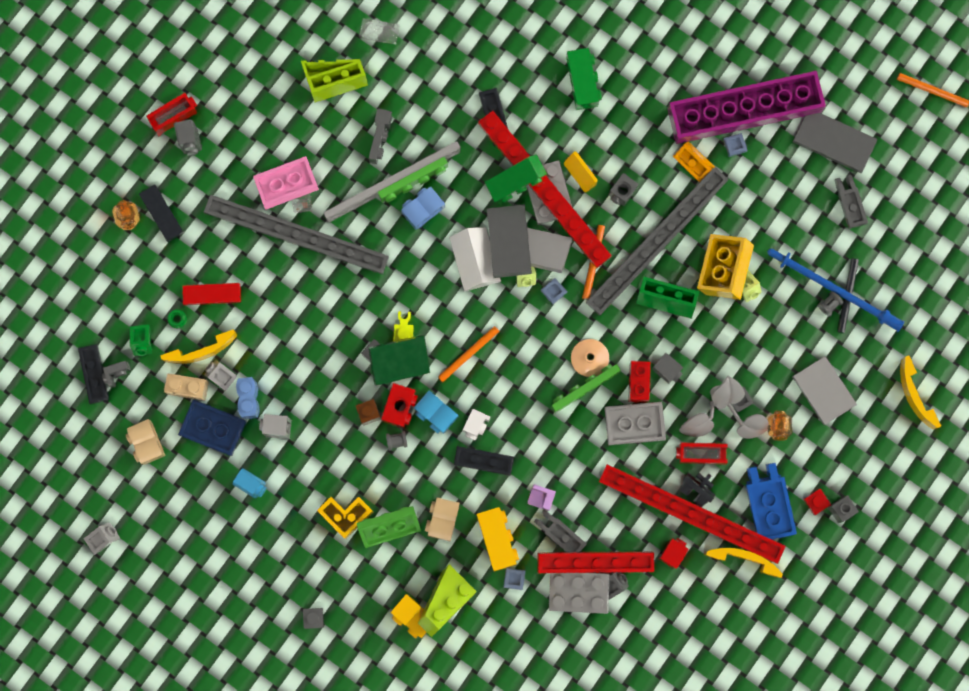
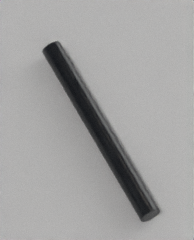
M854 258L851 259L845 289L853 294L859 260ZM843 299L837 330L838 333L845 334L851 304L846 299Z

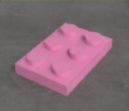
M306 156L253 176L265 210L319 190Z

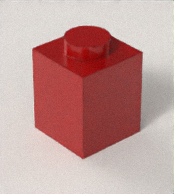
M676 538V540L670 539L658 559L673 569H677L689 550L685 547L687 543L679 538Z

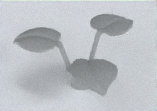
M727 376L720 386H715L710 390L712 398L710 402V415L708 416L706 413L696 414L688 419L679 429L682 434L693 437L708 434L714 427V423L711 420L713 419L715 406L719 409H723L726 406L729 407L740 424L737 428V433L743 438L751 439L764 434L769 428V422L765 416L760 414L751 415L745 421L740 419L731 404L740 402L744 398L745 392L738 381Z

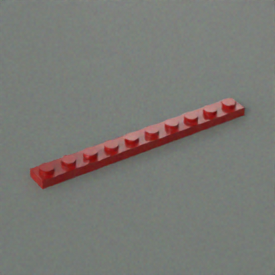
M491 111L478 121L479 126L512 166L530 157L494 111ZM547 176L542 177V182L535 186L528 185L596 269L612 257Z
M608 464L599 480V483L776 564L779 563L786 547Z

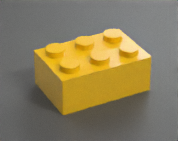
M711 234L697 289L705 295L741 300L754 245L746 238Z
M500 507L478 513L477 518L493 572L515 566L519 557L516 548L512 549L510 542L513 541L511 530H506L504 524L508 522L505 511H501Z

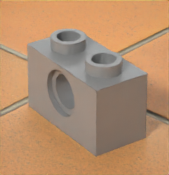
M264 414V419H260L259 430L268 438L290 439L292 420L288 416Z

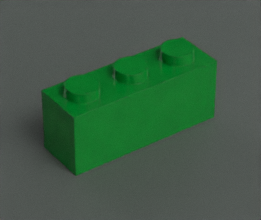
M589 48L567 51L566 60L576 110L598 107L599 100H602L601 90L597 89L596 86L598 82L597 71H593L592 66L595 64L594 54H590Z
M536 154L487 180L485 184L494 202L502 200L504 203L512 199V194L515 192L520 194L528 190L526 186L530 184L535 186L542 182L541 178L546 176L547 173Z
M643 277L636 304L692 319L699 291Z

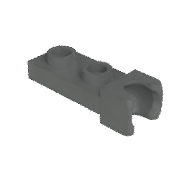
M377 109L375 126L377 127L369 155V161L372 164L377 165L378 159L382 160L384 149L381 147L383 141H387L388 131L386 129H390L393 117L391 116V111Z

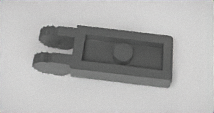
M852 175L846 176L849 190H844L841 179L836 178L835 185L848 229L867 225L868 220Z
M545 509L541 513L553 524L547 528L542 521L538 519L534 521L565 552H580L587 544Z

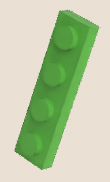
M442 157L378 191L381 202H391L401 192L405 194L411 191L416 184L420 183L422 185L430 180L429 177L435 174L437 176L446 172V168H448L447 160L445 157Z
M609 364L601 370L602 374L597 377L595 374L585 380L586 384L583 386L576 385L571 388L569 395L565 397L560 395L554 399V404L551 406L554 413L556 414L619 374L621 370L616 364L612 367Z

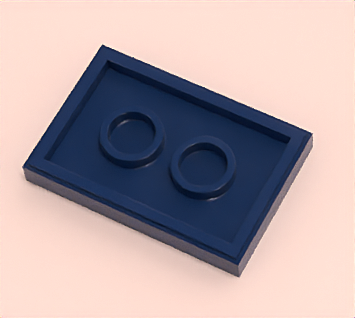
M193 399L178 435L233 456L247 421Z

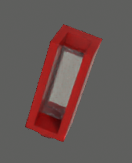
M183 93L146 115L158 137H160L164 132L174 127V123L184 121L190 116L197 114L195 109L197 104L192 96L188 98L186 93Z
M680 443V447H676V459H679V464L726 465L728 463V459H726L728 444Z

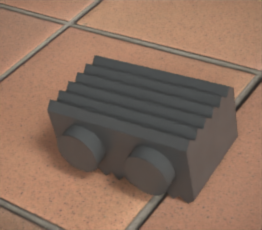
M190 119L174 123L177 142L183 153L188 156L198 154L202 150V145L194 122Z

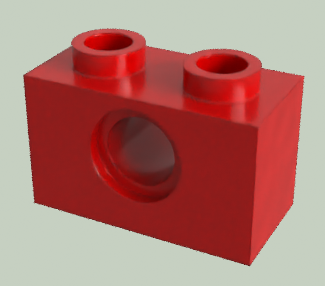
M630 362L628 402L647 403L649 401L651 362Z
M393 383L381 418L382 422L404 428L405 424L409 425L412 414L409 412L411 406L415 407L418 398L415 395L416 391ZM397 402H404L406 408L403 411H397L395 409Z

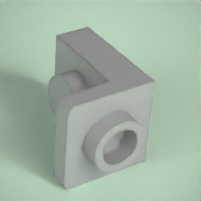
M217 360L208 364L204 376L224 391L229 388L237 377L236 374Z
M111 523L99 526L84 538L94 555L101 552L112 542L120 539Z

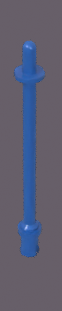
M772 248L767 251L769 256L782 263L780 268L787 265L876 316L880 324L884 323L897 332L903 326L905 321L890 314L889 310L881 311L793 261L789 258L791 253L788 252L785 256Z

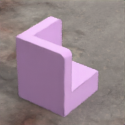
M533 485L528 504L550 511L556 491Z

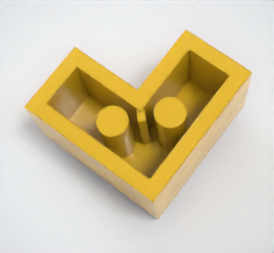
M330 497L317 510L344 539H347L357 529L356 523L362 522L373 513L360 497L346 510Z
M406 594L390 612L394 615L392 619L400 626L402 624L408 626L409 629L407 631L414 638L418 636L422 638L427 633L418 624L424 608Z

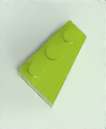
M360 59L336 60V62H325L324 60H318V62L301 61L315 103L368 86Z
M450 564L441 572L433 593L418 621V624L431 637L477 592Z

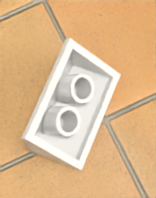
M486 227L467 228L449 237L464 292L501 282L500 278L493 277L491 247Z

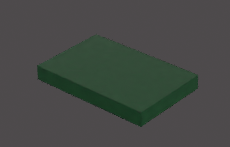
M424 335L368 347L373 381L376 386L430 373Z

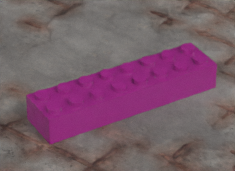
M817 71L670 102L667 110L675 142L680 144L822 113L826 104Z

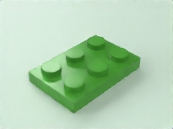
M413 506L403 507L398 511L383 513L381 516L364 519L362 522L356 523L365 548L421 531Z

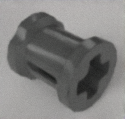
M831 291L829 297L823 303L820 302L818 307L825 315L830 317L832 311L838 305L843 304V300L835 292Z
M405 431L393 435L386 434L389 451L392 448L408 447Z

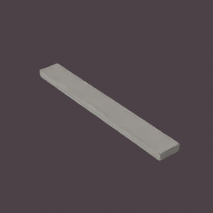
M456 141L323 212L326 220L330 223L378 197V191L442 157H445L447 160L460 153V145Z

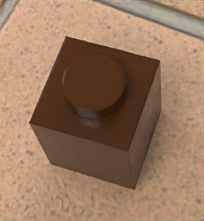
M374 399L355 405L363 426L381 420Z

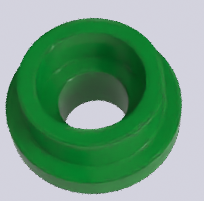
M175 309L169 313L167 320L171 327L179 329L186 324L187 316L182 310ZM176 316L181 317L179 322L174 321Z

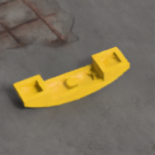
M233 329L216 335V344L183 355L182 351L177 349L161 355V359L174 364H187L205 360L224 350L233 342L237 334Z
M910 356L901 359L900 377L909 405L919 419L931 429L941 427L934 409L925 410L911 379V376L916 374L917 371Z
M719 548L704 552L705 556L725 561L727 554L761 564V573L777 578H782L783 575L771 562L749 551L735 548Z

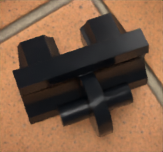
M688 472L679 489L687 496L693 489L699 494L694 499V502L700 507H703L708 501L711 503L716 495L709 490L714 486L709 481L711 478L709 473L706 477L698 473L695 478Z

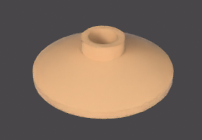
M586 339L579 342L573 348L571 363L576 372L582 376L590 377L594 374L598 376L602 373L601 370L608 366L609 353L601 342L594 339ZM592 354L594 359L588 360L587 355Z

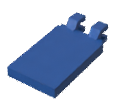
M776 463L765 464L768 477L759 479L757 467L747 468L750 481H747L745 486L756 533L771 540L797 534L785 478L781 477V474L778 475Z

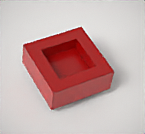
M821 489L803 499L814 516L831 505Z

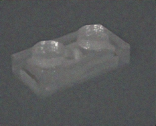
M363 18L359 37L361 39L397 44L400 25Z

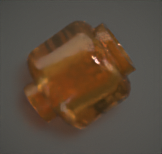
M120 201L113 208L115 224L119 228L130 230L136 227L140 218L137 206L134 203Z
M776 411L768 417V435L773 440L784 441L792 435L793 426L790 415H787L784 411Z

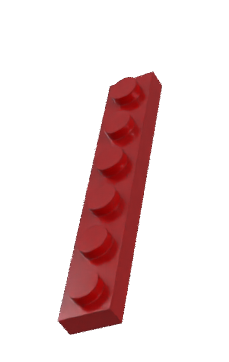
M538 552L537 572H654V552Z

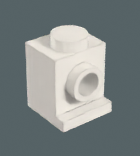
M472 409L463 428V432L466 433L465 436L475 441L479 434L483 435L487 426L484 422H489L490 416Z

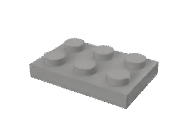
M555 161L544 164L546 176L572 206L560 162ZM527 186L537 225L555 221V217L533 190Z
M550 573L549 611L608 614L609 573Z

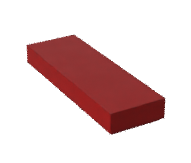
M240 283L183 286V305L241 303Z

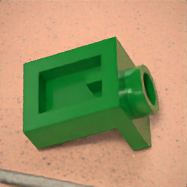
M149 324L130 326V348L134 356H144L153 353L150 344L151 328Z

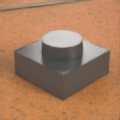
M743 387L745 392L744 398L736 404H731L736 413L754 403L745 387Z
M323 608L303 609L304 629L324 628Z

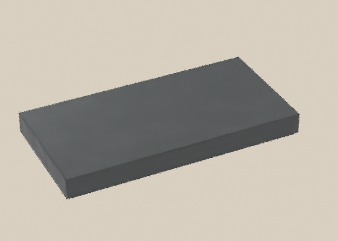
M816 113L804 116L793 143L862 173L877 139L826 115Z
M525 205L488 208L487 216L493 277L500 278L532 274Z

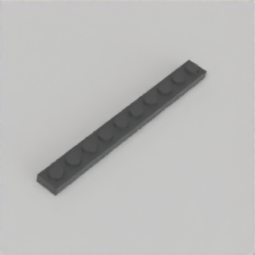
M714 167L595 292L586 304L601 316L729 179Z
M210 195L204 213L382 275L389 259L388 255Z

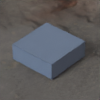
M742 133L723 139L729 157L748 151Z
M556 278L541 289L543 295L552 305L567 294L566 289Z
M506 568L503 588L523 590L525 571Z

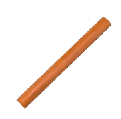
M899 73L897 80L966 108L969 105V100L902 73Z
M598 225L596 237L602 243L605 226ZM591 261L582 296L586 300L590 299L596 267Z
M495 326L443 371L438 378L444 382L500 331Z

